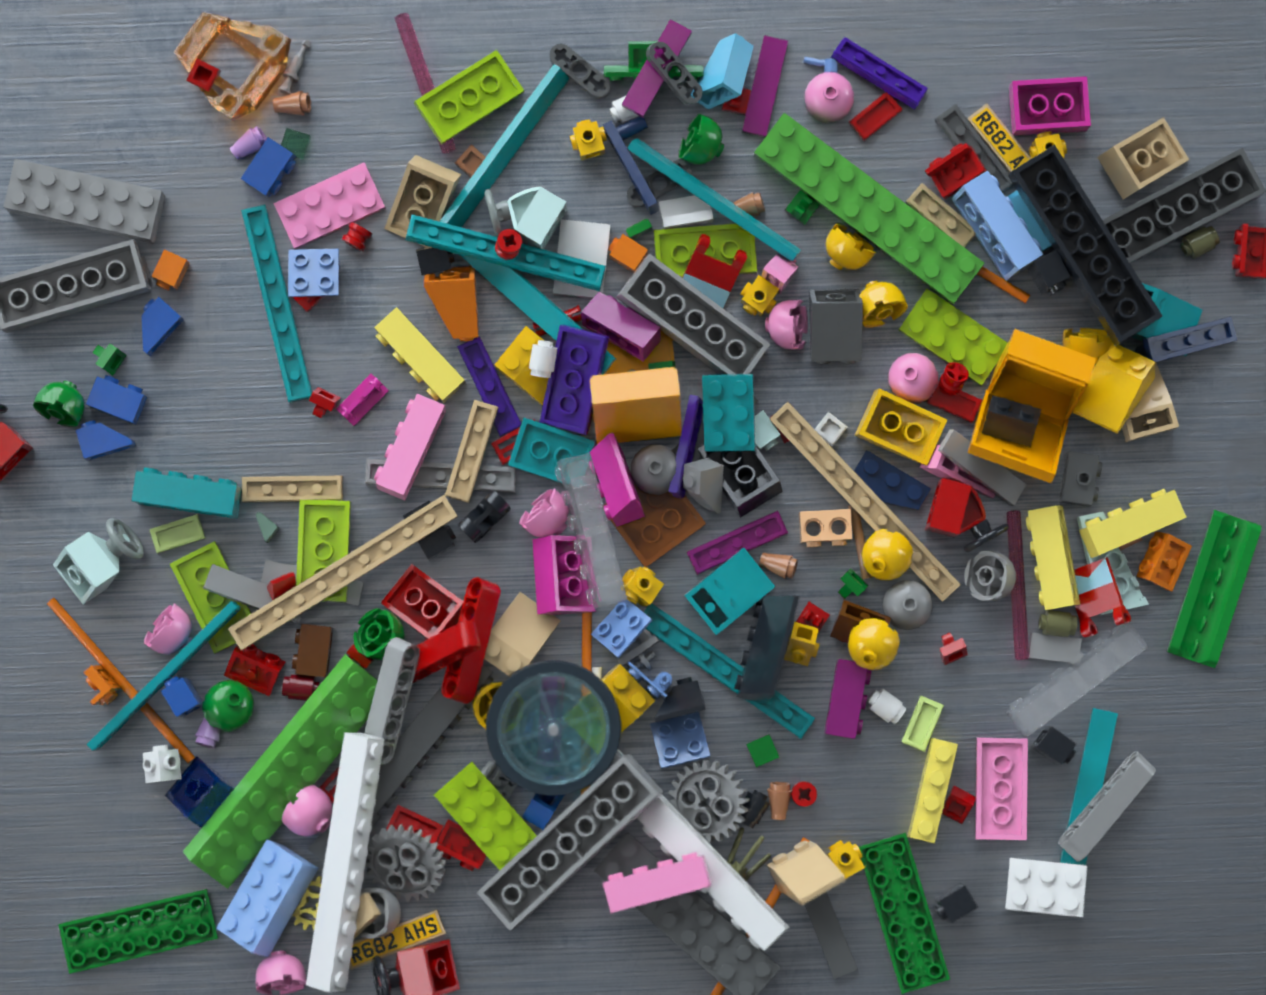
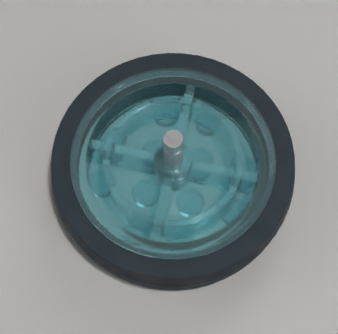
M548 660L525 666L503 682L489 706L486 720V736L494 761L512 782L537 794L565 795L591 785L608 769L619 747L621 718L611 691L593 672L571 662Z

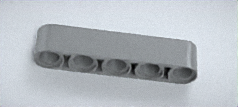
M398 637L391 639L387 644L364 734L384 738L381 764H387L394 756L420 656L418 646Z
M1138 751L1130 754L1064 832L1058 844L1076 861L1084 859L1153 777L1156 769Z

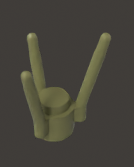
M741 827L727 862L747 882L750 876L771 857V854L767 853L750 870L745 867L764 840V837L760 836L742 862L739 863L735 860L732 864L745 830Z

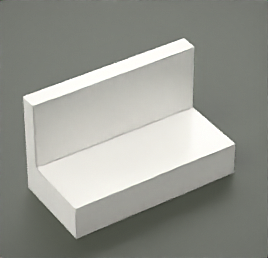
M695 195L659 201L663 229L686 228L713 223V213L710 205Z

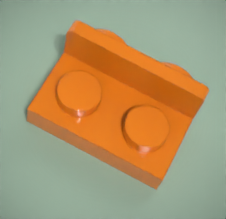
M1156 531L1150 539L1148 550L1144 559L1140 562L1136 576L1172 592L1192 546L1171 534Z
M101 665L90 666L84 672L88 677L86 682L95 691L98 689L101 691L90 701L92 705H109L119 696L116 693L120 689L119 685Z

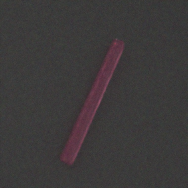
M401 13L395 17V21L421 95L423 96L435 87L409 14ZM453 138L442 145L438 140L443 154L450 153L456 149Z
M1011 510L1007 512V524L1009 526V560L1013 563L1016 571V582L1011 590L1014 651L1016 660H1027L1029 658L1021 512Z

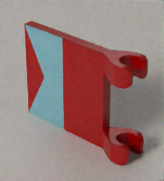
M701 234L682 278L723 308L747 260V253L740 249L737 250L732 264H727L705 254L711 240L708 235Z
M1108 557L1074 569L1080 605H1075L1080 620V632L1083 637L1094 636L1098 633L1097 626L1091 617L1112 609L1116 625L1127 624L1131 621V616L1123 604Z

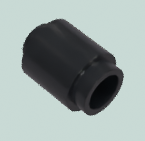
M754 790L753 793L747 792L745 798H748L749 801L743 803V806L749 809V811L741 813L746 819L742 823L752 829L756 824L760 823L770 804L766 802L768 796L757 790Z

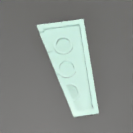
M1104 512L1076 517L1079 530L1085 528V522L1096 517H1099L1100 521L1106 519ZM1082 539L1087 564L1108 557L1126 609L1149 605L1146 597H1143L1138 587L1139 583L1136 577L1132 575L1128 567V561L1124 553L1120 551L1119 547L1090 558ZM1113 609L1099 615L1113 613Z

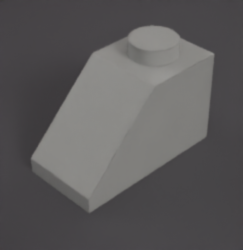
M708 458L684 464L683 488L700 506L717 514L721 513L723 465Z

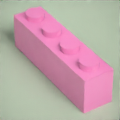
M419 394L416 395L415 400L411 399L405 410V413L408 415L404 423L400 422L395 432V436H397L394 445L390 444L385 453L387 460L383 467L380 466L374 477V480L377 481L376 486L378 490L404 501L446 413L445 405Z
M697 852L683 855V861L673 863L672 859L657 862L658 868L648 870L646 865L632 869V875L623 876V872L609 875V881L604 882L603 886L610 912H617L711 886L704 855L697 856Z

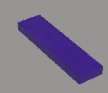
M845 36L831 56L832 59L914 110L928 90L924 85Z
M480 336L457 346L483 402L498 407L494 426L499 436L502 437L521 426L519 417Z
M696 395L689 396L675 459L676 473L670 482L668 491L674 497L682 499L685 497L686 492L683 488L684 464L690 463L693 460L703 415V400Z

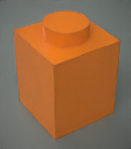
M624 234L619 239L615 237L608 248L611 252L609 259L632 273L635 272L648 254L647 248Z
M164 249L151 277L157 281L155 285L169 291L170 288L178 290L190 263L187 259Z

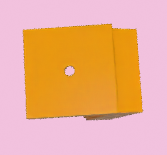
M1015 329L995 366L988 390H986L982 398L967 453L1052 483L1069 421L1068 418L1090 382L1096 358ZM992 396L1006 398L1042 409L1031 447L982 434Z
M661 331V341L644 362L608 341L607 351L616 360L604 375L592 376L590 378L593 404L592 417L595 423L597 445L610 433H614L618 443L681 436V405L677 369L671 367L649 370L648 366L649 363L675 361L672 339Z

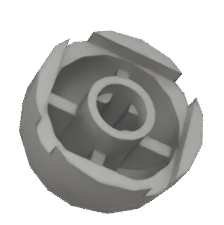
M649 445L639 450L631 462V476L634 484L641 491L648 494L661 495L668 492L670 482L676 473V455L674 452L663 445Z
M996 551L979 552L975 558H971L968 561L965 569V584L969 586L972 592L970 594L981 601H997L1006 597L1014 588L1016 582V571L1013 563L1007 556Z
M903 580L896 582L887 589L883 597V613L891 618L890 624L899 629L912 630L919 628L927 622L932 613L933 602L931 595L924 585L916 581Z
M377 887L361 889L360 896L363 893H369L381 914L359 935L367 939H377L389 935L395 930L401 917L400 904L397 898L386 889Z

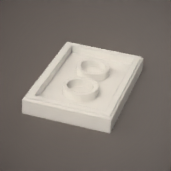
M561 219L557 253L606 266L611 225ZM606 268L600 291L554 280L553 294L593 299L598 292H604Z

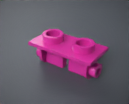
M370 374L336 410L355 426L389 390L376 377Z

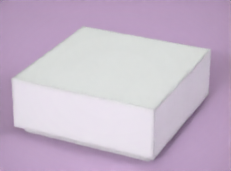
M827 412L815 430L833 447L848 427L831 413Z

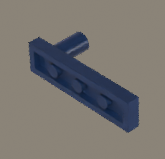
M637 116L616 128L612 121L603 124L606 137L650 215L655 214L659 211L658 203L623 142L648 128L645 119Z
M1230 316L1143 339V345L1136 347L1134 352L1158 362L1234 342L1238 339L1232 317Z

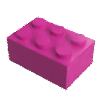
M1087 76L1011 82L1009 86L1013 136L1037 135L1051 131L1052 134L1086 132L1091 126Z

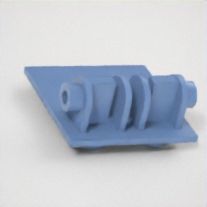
M339 249L288 250V297L339 296Z
M623 597L591 635L620 658L650 624L652 619Z
M629 661L627 664L628 672L638 683L643 680L648 685L646 690L658 700L661 697L665 700L667 695L664 692L672 683L671 675L667 672H662L651 681Z
M699 712L650 723L661 769L710 757Z

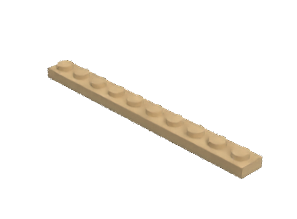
M786 402L770 418L774 425L875 531L881 529H888L887 531L892 533L897 531L909 541L913 548L910 568L942 602L961 585L789 402Z
M441 496L229 627L228 630L239 648L244 650L458 517L446 496Z

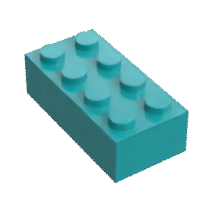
M144 467L143 472L136 471L131 501L138 505L238 519L242 489L237 486L236 482L229 479L219 478L217 483L212 482V479L207 476L194 475L193 479H189L184 473L169 471L168 475H162V472L158 469Z

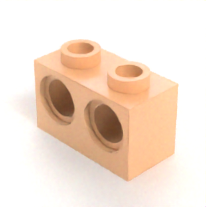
M851 509L799 512L800 543H806L807 548L822 547L821 542H831L832 546H845L847 541L852 540ZM839 521L844 524L845 531L843 534L837 535L833 533L831 529L833 522ZM816 523L820 528V533L817 536L809 535L806 531L807 524Z

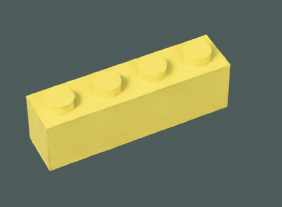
M397 307L374 327L378 332L375 337L384 347L389 344L395 350L392 355L401 365L406 362L412 370L409 372L418 383L422 380L429 387L426 390L427 393L435 401L440 399L445 403L466 383L460 374Z
M1161 489L1150 494L1152 499L1144 502L1143 498L1129 503L1130 509L1122 511L1120 507L1108 512L1109 518L1100 521V518L1096 517L1085 522L1086 527L1079 530L1090 558L1104 554L1187 518L1175 490L1166 493L1165 489Z
M1056 505L1029 510L1028 517H1026V526L1028 531L1032 533L1033 541L1030 542V549L1032 555L1036 556L1037 566H1035L1034 570L1036 579L1040 581L1042 591H1039L1041 605L1045 607V610L1080 605L1063 506Z
M930 738L907 837L935 843L958 744Z

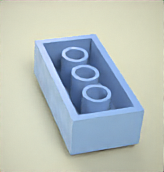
M988 171L963 185L951 198L1006 281L1030 267L1034 261L1043 255L1039 242L1032 238L1027 231L1026 222L1017 216L1013 210L1012 201L1003 195L998 180L993 175H990Z
M267 839L218 924L217 929L251 953L269 957L319 868L285 845Z

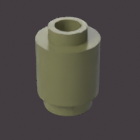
M1203 226L1182 237L1183 243L1180 246L1186 257L1190 256L1192 259H1196L1215 249L1216 245L1220 243V239L1212 226L1207 228Z
M1046 610L1044 614L1040 615L1038 626L1039 629H1042L1043 635L1074 636L1077 629V616L1071 615L1070 612Z

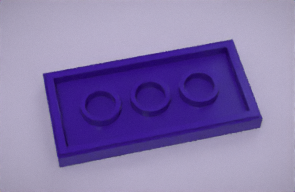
M560 325L555 346L557 348L554 372H551V378H548L540 423L584 435L589 434L593 415L590 378L602 373L609 336L567 325Z

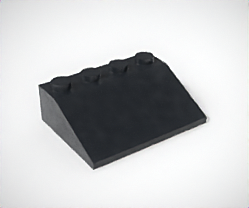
M766 596L761 600V603L756 602L753 617H756L757 620L755 627L750 626L747 641L751 642L748 651L744 650L740 665L744 666L743 674L737 675L734 689L738 690L737 697L766 705L775 695L800 596Z

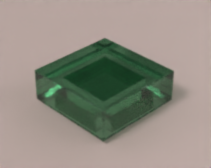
M286 128L281 146L296 155V158L304 160L311 136Z

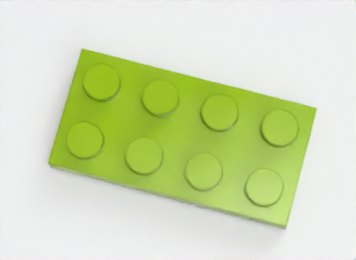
M495 50L415 100L414 105L442 145L520 96L525 90L499 52Z
M737 224L654 230L656 259L680 277L683 276L701 234L708 235L711 240L705 252L706 255L731 265L737 250H743L747 253V260L739 274L757 273L755 237Z
M928 288L924 291L898 330L947 364L957 362L964 365L969 372L968 378L982 386L997 364L1007 345L1006 341Z
M300 500L296 586L349 554L351 501ZM348 585L321 602H347Z
M216 541L170 563L202 629L230 601H234L203 589L212 564L230 570ZM236 602L241 607V610L208 641L214 654L236 644L228 628L252 614L247 605Z
M472 761L434 794L436 799L499 870L537 837L535 832Z

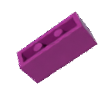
M598 292L581 312L582 326L594 333L609 336V342L643 362L661 341V327L642 317L630 307H625L618 303L610 295L606 296Z
M836 660L824 734L856 739V734L861 735L863 720L859 719L860 710H865L867 695L863 694L865 684H870L872 670L864 669L854 661Z

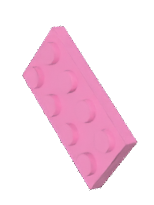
M365 162L274 203L295 250L348 226L350 222L355 223L386 209Z
M976 738L975 839L1027 840L1028 739Z

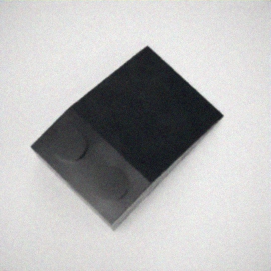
M704 445L698 448L703 459L708 458L723 465L722 491L740 518L783 492L779 478L757 446L753 451H704Z

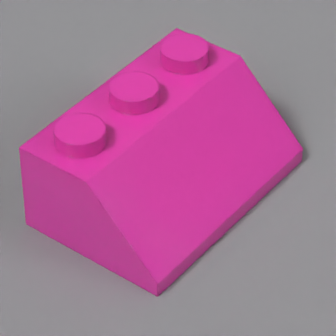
M610 433L590 451L592 461L588 463L593 476L597 475L600 483H597L596 487L600 497H605L607 505L603 506L607 519H613L618 527L645 517L623 450L614 433Z
M550 535L533 539L537 615L596 612L591 537Z

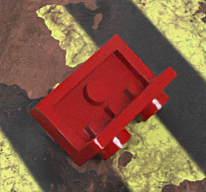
M967 143L954 146L950 150V154L944 158L940 157L933 160L929 164L930 167L925 170L944 199L949 198L958 192L963 185L987 171L973 147Z
M1242 224L1239 230H1235L1234 245H1237V254L1233 255L1232 269H1235V276L1266 279V228L1250 227L1248 224Z
M450 819L447 820L436 842L438 843L436 849L443 851L442 857L451 860L452 856L461 860L459 865L472 872L474 868L480 869L487 855L458 823Z

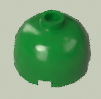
M698 114L687 128L689 134L686 140L683 138L681 141L678 157L690 164L703 165L710 162L714 157H719L724 149V144L721 143L723 138L722 130L716 121L706 115Z
M64 380L63 383L51 382L41 388L34 399L33 408L48 420L51 416L61 419L57 423L59 425L77 427L85 411V402L82 394L77 390V386L70 381Z
M375 608L368 611L359 620L358 624L361 626L358 629V633L354 632L353 636L354 646L359 653L373 660H383L389 641L396 637L404 640L405 633L399 618L387 610Z
M220 681L212 686L204 697L202 704L204 717L214 728L217 727L225 732L239 730L246 725L253 714V695L247 686L239 681Z

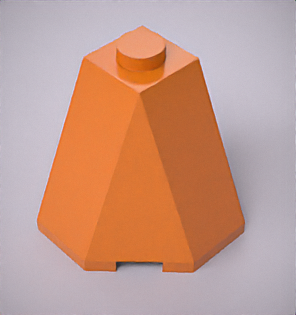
M472 266L451 267V269L443 271L436 277L435 273L424 275V288L453 339L459 338L460 341H471L478 337L479 325L475 269Z

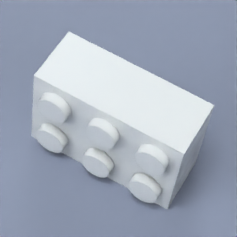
M1010 858L1006 910L1083 918L1088 867L1085 865Z

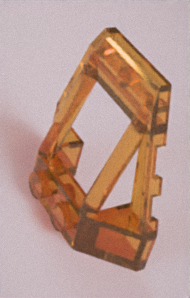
M202 12L174 50L175 55L189 74L196 59H202L220 33L260 60L239 89L221 76L214 83L224 91L221 96L213 88H211L210 92L200 88L212 107L233 121L256 111L280 79L287 67L291 39L272 26H260L243 20L241 22L231 20L229 17ZM234 30L262 39L256 46Z

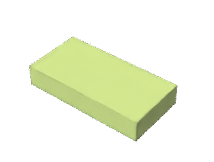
M198 514L149 529L157 554L206 539Z
M920 695L901 742L925 752L944 705Z

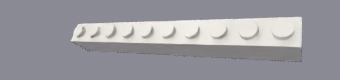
M363 733L344 734L306 986L326 992L346 991L381 757L383 754L384 738Z
M619 749L612 763L602 775L624 756ZM663 795L659 796L636 818L644 825L642 827L643 831L649 837H655L661 843L660 848L669 857L673 855L678 862L683 861V855L697 852V856L704 855L712 885L700 890L705 894L708 892L714 898V905L720 911H726L732 917L730 921L740 931L744 929L750 936L748 940L757 949L762 948L765 951L789 928L783 919Z

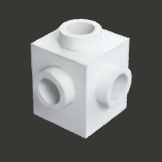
M168 745L153 746V752L143 753L146 783L181 779V760L178 749L168 750Z

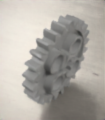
M705 760L702 765L697 761L693 763V767L690 765L684 767L686 773H677L680 781H672L671 783L676 789L670 790L668 793L674 796V799L669 802L704 838L706 836L708 843L714 841V837L719 842L723 840L724 836L727 838L732 836L731 830L737 831L740 829L737 822L742 823L746 820L741 813L749 811V809L743 806V803L748 802L749 799L742 797V794L748 789L739 787L743 779H734L737 773L736 770L728 773L729 765L726 764L719 768V761H714L711 765L709 760ZM709 778L715 781V790L710 789L708 786ZM689 791L695 794V803L689 801ZM708 797L711 799L709 805H707L705 802L708 799ZM723 799L729 804L728 812L724 811L721 807ZM702 812L707 814L709 818L708 825L704 824L701 820Z
M400 824L396 831L393 825H390L387 831L382 828L379 834L375 833L368 844L365 866L370 868L366 874L374 875L372 884L379 882L381 884L379 888H386L392 894L395 893L397 900H400L403 895L407 902H410L412 896L419 901L422 895L428 898L431 892L435 893L443 880V875L446 872L443 868L446 861L440 859L443 851H436L438 843L430 844L431 836L422 837L421 829L416 834L413 832V826H410L408 831H405L403 825Z

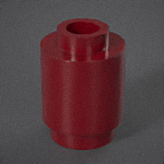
M297 674L284 676L282 696H288V699L307 701L318 688L320 682H316L315 676Z

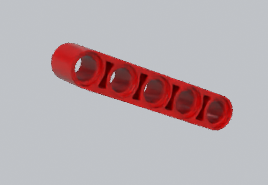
M478 577L471 579L468 583L458 623L475 622L480 649L447 666L442 684V694L448 699L468 704L475 696L500 598V587L495 583Z
M475 622L458 623L416 645L420 650V656L413 683L479 650L480 643Z

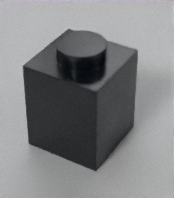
M429 246L416 249L421 275L451 269L450 263L455 262L452 252Z

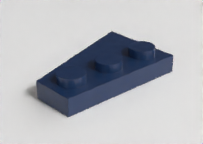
M868 450L865 451L854 470L884 503L918 511L931 490L930 487Z

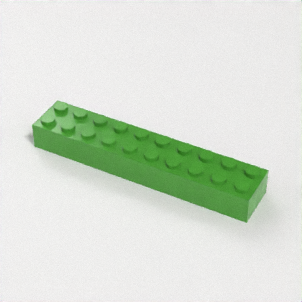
M783 113L754 152L758 159L811 197L952 305L955 304L985 264L786 113Z
M345 654L183 850L190 862L228 889L261 850L265 841L269 840L283 823L282 816L289 802L294 805L299 799L296 794L307 786L314 785L342 751L344 734L357 733L367 721L378 680Z

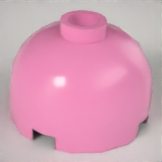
M825 72L817 75L809 82L805 91L807 111L814 119L823 123L842 120L849 114L854 103V92L850 82L844 76L835 72Z
M788 300L776 304L771 310L770 316L765 319L766 332H769L773 342L783 349L800 350L803 349L806 341H801L802 332L806 334L808 332L806 306H800L803 302L802 300Z
M907 353L898 357L892 363L888 373L889 386L893 394L912 404L928 400L939 384L938 372L934 363L926 356L918 353Z
M549 489L534 500L531 504L534 507L530 513L525 511L519 522L533 536L539 538L553 534L558 536L567 527L565 523L569 516L567 501L556 489Z
M173 603V606L169 605L154 621L153 633L147 632L144 644L157 653L167 655L183 649L192 640L189 636L192 631V622L189 615L175 603Z
M316 785L307 786L296 794L299 799L294 805L289 802L282 816V822L290 831L306 837L327 830L331 823L330 819L333 809L329 797L322 789H319Z
M274 951L270 957L265 958L258 965L255 982L256 991L260 994L272 995L271 990H280V995L305 988L304 984L306 985L307 978L304 965L298 958L286 954V951Z

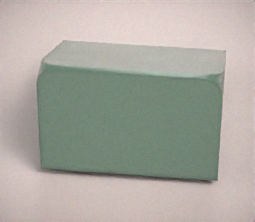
M257 512L255 515L266 543H269L280 530V527L261 512Z

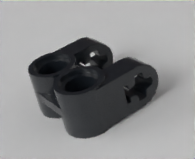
M493 489L457 525L474 543H477L511 508Z

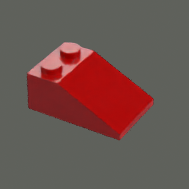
M411 564L382 600L381 604L428 640L458 624L463 601Z

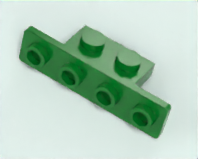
M628 41V65L604 66V77H609L610 80H622L624 77L636 79L647 60V48L657 41ZM684 65L695 80L703 76L702 65ZM673 66L668 74L671 79L673 77H680V70Z

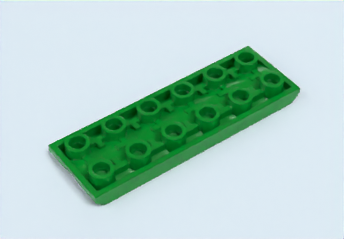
M1213 510L1168 645V653L1211 668L1216 667L1261 533V525Z
M906 832L859 846L858 848L863 855L860 859L865 866L864 873L901 994L950 980Z
M208 889L58 924L69 974L218 939Z

